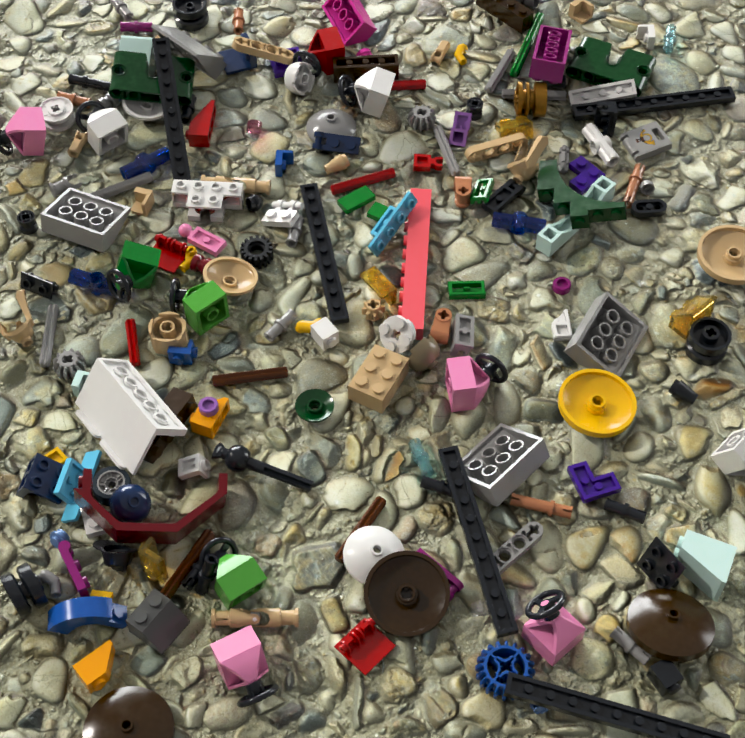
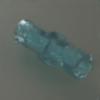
M674 24L666 26V34L663 37V52L666 54L673 52V45L676 41L675 32L677 27Z
M419 438L410 440L408 445L414 455V463L418 464L422 477L426 473L428 477L432 476L434 470L428 460V453L424 451L421 440Z

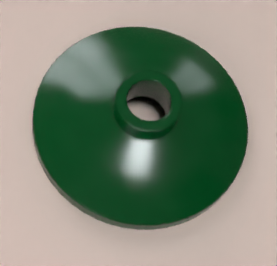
M309 389L297 397L295 410L301 419L317 423L330 417L334 410V401L331 395L324 390Z

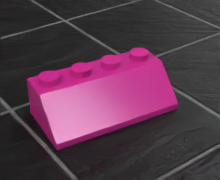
M327 0L322 5L332 26L337 27L344 46L365 42L377 30L360 0Z

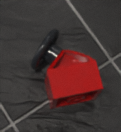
M337 27L317 30L308 51H297L293 56V63L298 62V57L300 56L303 62L311 64L313 69L316 70L315 73H312V75H315V78L321 74V71L326 75H332L333 57H345V46Z

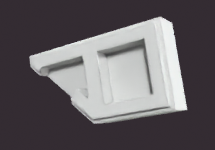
M565 309L551 323L554 342L570 341L573 336L568 309Z

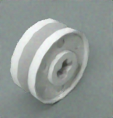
M56 96L48 98L40 104L39 107H42L46 130L62 132L71 128L75 123V111L69 99Z

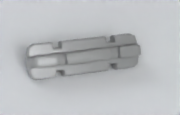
M566 145L559 149L558 167L559 172L562 174L568 172L570 148Z

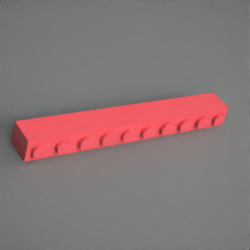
M411 188L410 192L415 196L418 203L407 216L408 222H405L404 232L408 233L404 235L403 246L407 247L403 249L402 259L406 261L402 263L401 273L405 274V276L401 277L400 288H404V290L400 291L399 302H403L402 306L399 305L398 315L409 319L413 323L416 330L415 340H422L432 189Z

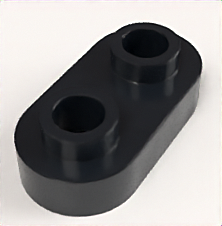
M661 199L636 200L632 204L631 213L638 218L660 217L665 214L667 204Z

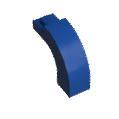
M89 596L69 599L58 603L48 611L47 631L67 635L77 627L90 624L124 629L127 626L125 621L127 619V606L112 603V598Z

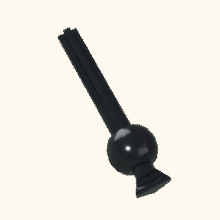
M220 442L212 454V459H224L226 467L232 472L240 473L249 469L308 492L311 491L314 481L252 458L251 452L243 445H234L227 449Z

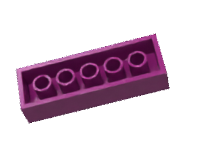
M545 25L540 26L531 61L529 78L535 81L545 80L551 84H562L572 30Z

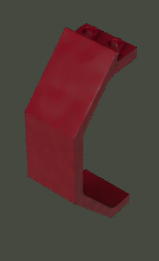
M83 468V476H79L78 488H73L74 501L116 543L177 544L225 506L228 473H219L215 495L173 524L120 522L115 519L92 497V469Z

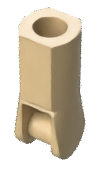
M441 40L430 57V63L435 62L441 65L450 48L449 41Z
M80 130L76 131L75 137L67 151L70 157L78 158L88 141L87 132L81 133Z

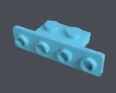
M408 191L397 207L390 205L370 232L374 238L368 245V248L374 256L378 257L418 203L412 192Z
M100 450L86 452L82 464H79L73 458L65 460L53 494L67 503L61 519L63 523L78 521L81 516L80 507L74 501L73 488H78L79 476H83V468L92 469L93 480L102 455Z

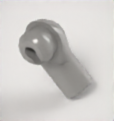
M42 570L37 575L41 584L47 583L49 585L51 597H60L59 577L49 570Z

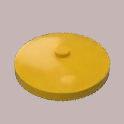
M583 369L574 372L564 380L558 394V408L564 420L576 431L591 437L607 438L624 432L631 425L637 410L636 397L631 387L622 378L606 370Z

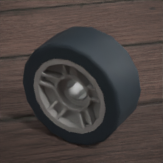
M108 466L95 474L92 480V489L96 500L102 505L110 507L109 499L112 493L120 486L132 483L128 472L119 469L117 466Z

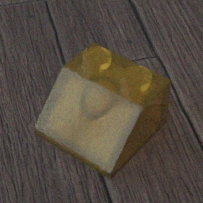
M704 295L687 300L679 310L676 309L671 313L668 327L686 340L689 329L694 321L703 317H711L718 297L715 295Z

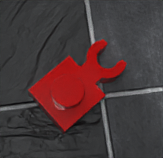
M414 154L413 171L430 172V168L442 171L443 157L431 158V155Z

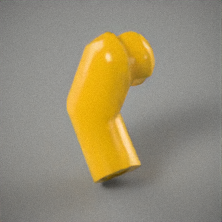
M463 43L457 46L454 53L460 65L467 63V59L463 54L467 53L465 50L468 51V46Z
M189 246L186 249L185 261L179 265V269L184 273L190 269L191 260L197 254L194 246Z
M317 318L314 321L301 320L297 322L295 330L298 333H311L310 325L321 318Z

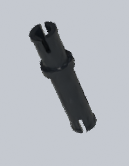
M70 74L68 77L69 84L79 85L86 89L89 87L109 92L110 82L89 78L87 75Z

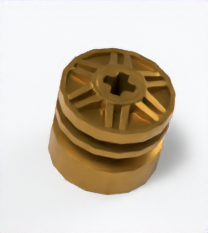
M517 81L514 91L516 117H521L522 109H524L525 117H528L529 109H532L533 117H545L547 109V82H535L533 89H530L529 82H526L523 89L522 82Z

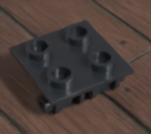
M658 537L654 538L637 562V565L659 589L669 590L671 587L675 588L679 584L678 578L686 569Z

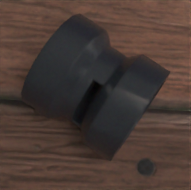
M478 97L468 99L466 113H472L471 121L481 119L483 101Z
M24 210L17 215V221L23 234L32 235L38 230L35 214L32 211Z

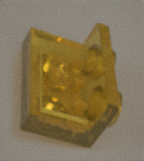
M517 116L513 120L501 119L500 122L495 123V130L500 133V138L516 133H523L527 139L534 137L533 122L526 116Z
M375 266L361 273V278L381 299H385L390 306L397 302V288Z
M149 537L138 549L139 559L146 575L151 580H158L164 584L169 578L165 562L159 556L155 539Z

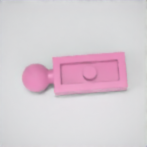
M185 223L180 225L178 229L180 236L187 238L188 243L215 257L227 246L226 240L198 226L193 230L189 224Z

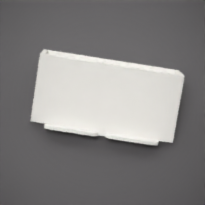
M97 358L75 401L76 405L80 408L75 412L77 417L92 436L101 439L100 446L119 469L129 470L132 475H136L156 435L185 436L188 430L128 360Z

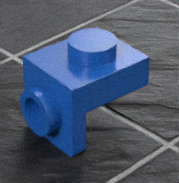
M189 340L188 348L169 346L167 351L169 363L192 365L193 359L197 358L198 353L194 340Z

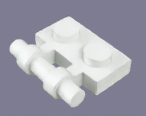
M285 200L273 201L272 208H275V210L269 209L262 218L261 223L263 226L292 228L300 217L298 209L302 210L304 203L297 200H291L290 202Z

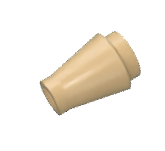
M339 154L324 165V169L329 175L346 170L350 166V162L345 154Z

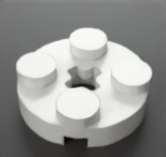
M395 315L384 320L383 324L379 326L380 339L386 349L399 354L412 348L413 340L416 339V330L409 319H405L401 315ZM395 331L401 333L399 339L395 336Z

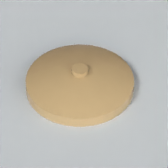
M721 225L708 230L701 237L697 247V259L702 269L709 276L726 284L745 285V227Z

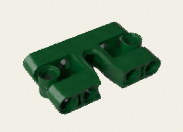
M584 37L579 46L574 50V55L566 68V74L570 78L596 86L634 79L637 91L636 97H639L644 87L648 84L649 77L656 65V59L651 55L627 49L615 65H610L609 57L612 44L595 38Z
M115 52L111 68L109 95L115 99L161 104L157 76L154 78L149 77L146 53ZM172 56L179 106H188L192 100L195 61L190 58Z

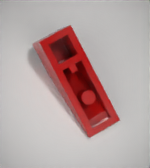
M211 100L190 122L189 129H186L185 137L189 141V147H210L216 116L215 100Z

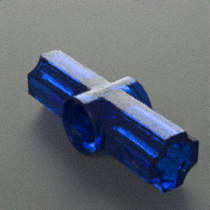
M165 146L150 154L145 152L138 154L135 161L119 168L123 179L127 180L146 172L152 174L157 166L170 160L169 150Z
M517 211L513 214L494 212L491 227L510 229L516 235H522L525 232L538 234L546 227L547 219L528 217L522 211Z
M77 268L71 270L68 278L69 284L89 289L93 295L104 294L113 297L103 273L97 271L90 273Z

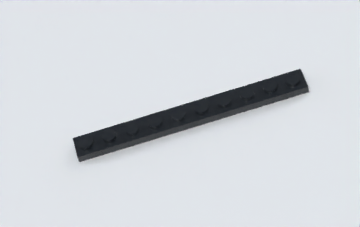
M169 37L153 38L152 45L173 180H191Z
M727 86L608 101H616L618 116L732 103L735 102L736 96L732 87ZM597 102L572 105L571 111L574 120L594 119Z
M317 183L300 185L330 322L333 325L349 323L347 306Z
M458 445L438 449V456L496 637L501 638L517 634L519 629Z
M509 672L507 675L503 696L644 737L730 738V735L516 673Z

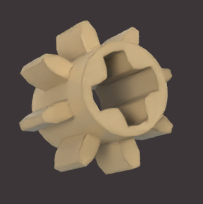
M371 298L367 302L364 301L362 314L366 315V320L375 322L379 318H383L385 306L381 305V300Z

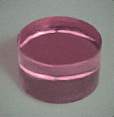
M255 119L248 120L246 131L250 134H260L262 122Z

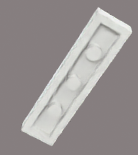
M634 79L570 90L568 91L570 106L574 104L636 97L637 91Z

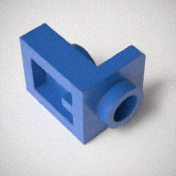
M276 150L275 176L282 177L283 170H286V165L294 164L292 150Z

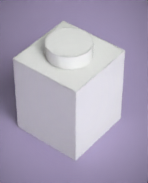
M327 317L310 325L311 337L323 351L339 343V331Z

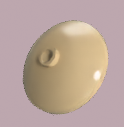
M225 256L212 259L205 265L203 280L204 282L213 280L227 296H241L251 292L256 287L258 274L256 269L247 261Z

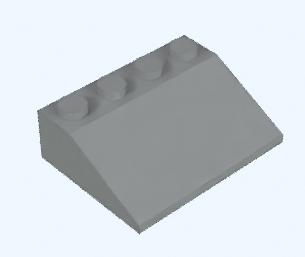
M152 24V29L160 38L169 37L172 52L180 57L193 59L195 67L212 79L216 80L227 66L223 61L224 57L220 53H213V50L208 45H201L202 43L194 37L192 39L191 35L185 30L180 31L174 27Z
M69 187L40 214L41 228L43 232L104 253L114 243L131 208Z
M607 291L593 301L563 352L576 363L586 368L606 370L621 377L648 326Z
M500 423L467 453L462 460L473 493L481 500L498 507L550 455L543 438Z

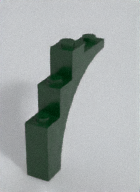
M557 159L539 162L537 183L539 201H553L556 216L570 214L572 229L590 228V223L627 220L625 202H607L584 197L574 192L562 180Z

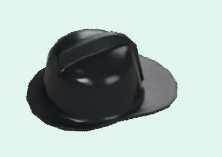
M98 540L93 543V547L102 552L104 564L113 570L121 572L127 570V566L132 562L133 553L137 551L136 548H131L123 543H116L114 540Z

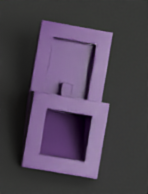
M455 111L453 128L451 127L449 138L450 145L466 146L472 113Z

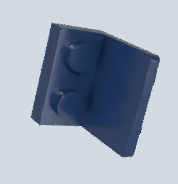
M246 32L240 34L241 37L249 39ZM233 48L218 52L224 57L223 61L227 65L224 68L226 75L257 68L256 56L238 52Z
M37 453L28 463L16 496L24 498L28 493H33L59 505L62 500L53 492L64 465Z

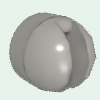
M644 180L640 184L641 193L644 195H650L655 190L654 184L650 180Z

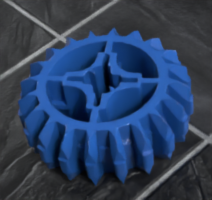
M507 640L504 642V645H501L499 641L496 642L495 647L489 644L487 650L483 649L481 651V656L477 658L478 664L475 666V671L478 672L476 679L481 680L480 688L487 687L486 694L494 692V699L498 695H502L503 701L506 700V696H503L505 684L502 683L506 682L509 672L518 674V671L515 669L516 663L520 665L523 676L533 678L536 673L535 669H533L534 661H530V653L524 654V647L517 649L516 642L512 646H508ZM489 664L493 667L492 669L496 672L494 679L490 676L488 672L487 666Z

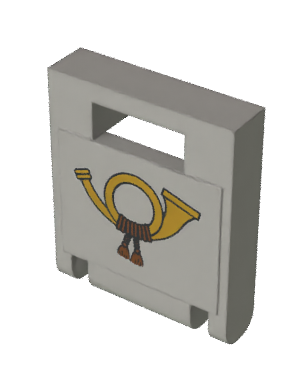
M657 121L620 135V140L631 157H634L635 162L672 149V142ZM656 133H657L658 136L660 137V139H661L660 141L657 139Z

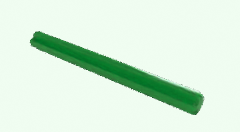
M538 12L510 70L511 77H518L542 25L544 13Z

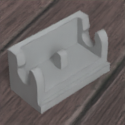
M456 313L451 324L450 356H456L458 351H464L463 356H467L470 350L474 348L475 317Z

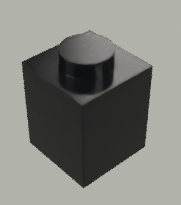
M660 660L651 665L646 674L662 697L668 693L670 695L677 693L681 689L684 679L674 663L666 660Z

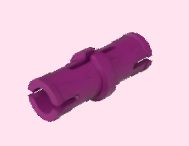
M138 20L134 22L121 21L120 31L135 33L153 32L151 27L153 23L138 22Z

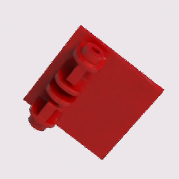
M161 233L156 234L154 240L157 243L153 248L161 250L158 268L174 274L179 265L185 260L186 249L189 246L186 243L177 241V239L167 238Z
M371 617L368 619L363 618L334 646L365 676L396 647L392 641L374 626L376 623Z

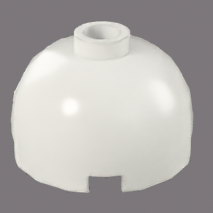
M295 62L286 69L284 83L291 93L302 96L307 91L310 93L315 82V75H312V70L314 69L311 64Z

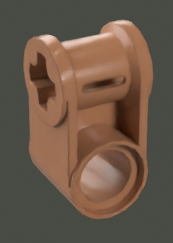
M454 176L455 205L459 208H466L470 205L472 177Z
M439 308L436 311L430 330V335L435 341L448 345L452 312L447 308Z

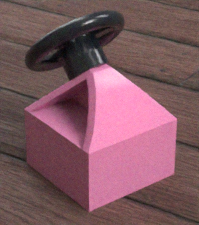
M20 107L10 119L6 128L3 131L0 129V152L6 156L12 155L13 143L23 156H44L46 126L42 107Z
M488 353L478 354L475 361L470 356L447 358L445 384L451 412L475 410L487 392L490 381L504 383L508 379V371L505 365L498 358ZM482 359H488V360L492 361L493 364H492V363H487L486 361H484V360H482ZM498 368H500L502 372L501 378H499L496 372Z
M559 589L544 591L529 601L525 608V614L530 620L523 625L521 634L551 666H554L583 639L586 630L563 607L566 595ZM535 605L540 607L537 613L532 612Z
M251 625L210 644L219 673L228 690L242 686L245 687L247 695L238 700L237 706L239 708L258 703L278 691V684L264 686L261 681V677L269 671L262 644Z

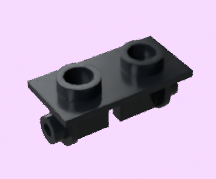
M21 271L20 288L52 300V292H57L59 289V285L56 282L47 279L43 280L42 277L34 275L32 272L25 273Z

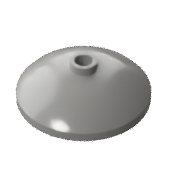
M324 109L309 118L306 130L313 142H315V131L354 137L356 122L345 111ZM322 138L321 144L326 145L327 139Z

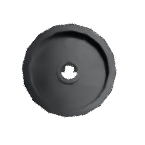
M173 0L174 20L178 28L185 31H197L207 25L209 21L207 0Z
M699 318L693 322L689 329L685 342L686 354L697 364L704 366L717 365L726 356L732 340V333L729 327L717 318Z
M27 562L16 568L20 578L19 582H17L11 572L0 576V581L21 619L32 612L28 599H31L35 607L39 609L49 604L40 580L33 573Z

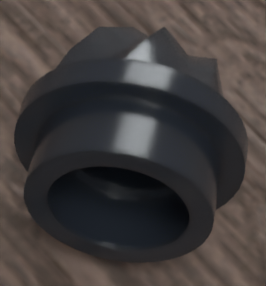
M251 194L249 197H246L245 204L249 211L256 212L262 208L263 200L261 196Z

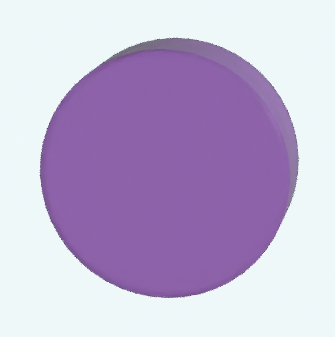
M205 397L198 404L199 412L205 417L214 416L219 410L218 401L213 397Z

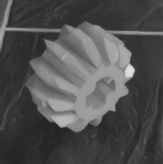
M422 104V106L416 105L415 108L410 109L407 120L409 126L414 128V131L420 130L421 132L422 130L428 131L429 128H433L436 116L434 109H430L429 106L425 107Z
M71 348L69 351L63 349V353H57L56 358H53V370L60 379L64 378L66 381L69 378L74 379L77 370H86L85 357L81 355L79 350L74 351Z

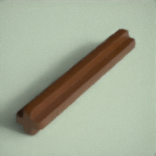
M277 367L213 375L212 383L213 386H223L287 378L288 370L287 367Z
M381 496L375 498L350 535L357 529L372 525L386 505L384 498ZM347 539L335 554V560L341 564L344 563L343 548Z
M209 529L203 531L161 590L163 595L169 599L172 598L180 587V582L190 572L193 563H197L203 547L210 540L214 539L215 535Z

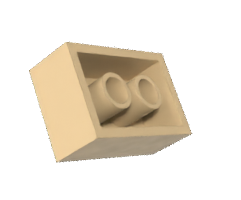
M375 344L348 385V399L383 414L409 372V358Z

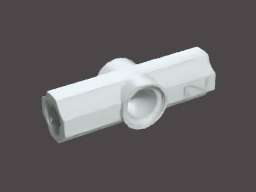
M592 123L586 124L582 129V134L590 143L591 152L594 155L598 154L606 166L614 167L620 161V157L612 148L611 139L607 135L603 136L596 125Z

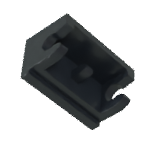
M597 101L593 122L598 129L603 130L601 132L603 136L607 135L610 138L614 135L618 116L616 101Z

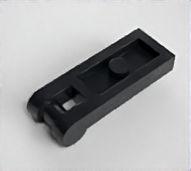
M511 178L490 195L488 203L483 201L481 208L496 216L514 199L521 196L525 192L526 187L521 184L518 185Z

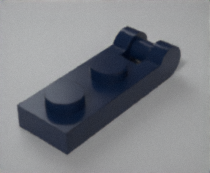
M319 131L314 132L315 143H313L312 149L359 155L360 137ZM322 138L327 139L326 145L321 144Z

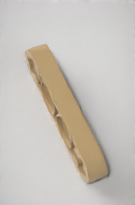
M240 36L234 37L232 48L238 52L287 65L293 62L294 53L291 50Z
M516 133L470 146L465 150L464 155L468 162L474 163L516 151L522 142L528 144V139L523 133Z

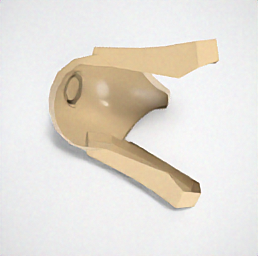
M539 135L535 139L530 151L527 143L522 142L519 145L514 161L507 165V168L514 175L513 179L517 184L529 181L539 171V163L536 164V162L548 145V137Z
M24 289L16 292V299L25 315V323L21 321L16 322V330L10 333L0 323V333L8 341L13 340L16 343H21L23 347H29L33 344V326L35 324L28 307Z

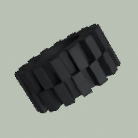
M255 235L256 238L250 236V240L246 238L244 240L245 243H241V259L250 263L254 268L262 269L261 266L267 267V263L270 265L271 260H273L272 243L269 242L268 238L265 239L264 236H261V238H259V235ZM255 250L263 251L261 254H251Z

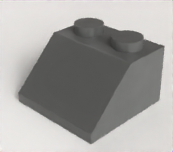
M155 588L125 620L129 632L161 655L164 654L190 624V620L172 600Z

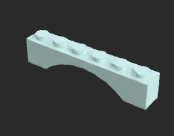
M602 175L591 185L584 197L610 202L614 198L616 183ZM570 214L558 222L548 224L537 234L535 246L537 250L550 257L579 230L572 229Z

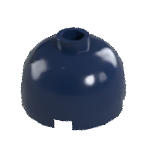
M137 484L120 486L112 493L109 499L110 513L120 522L140 523L148 516L151 510L149 493Z

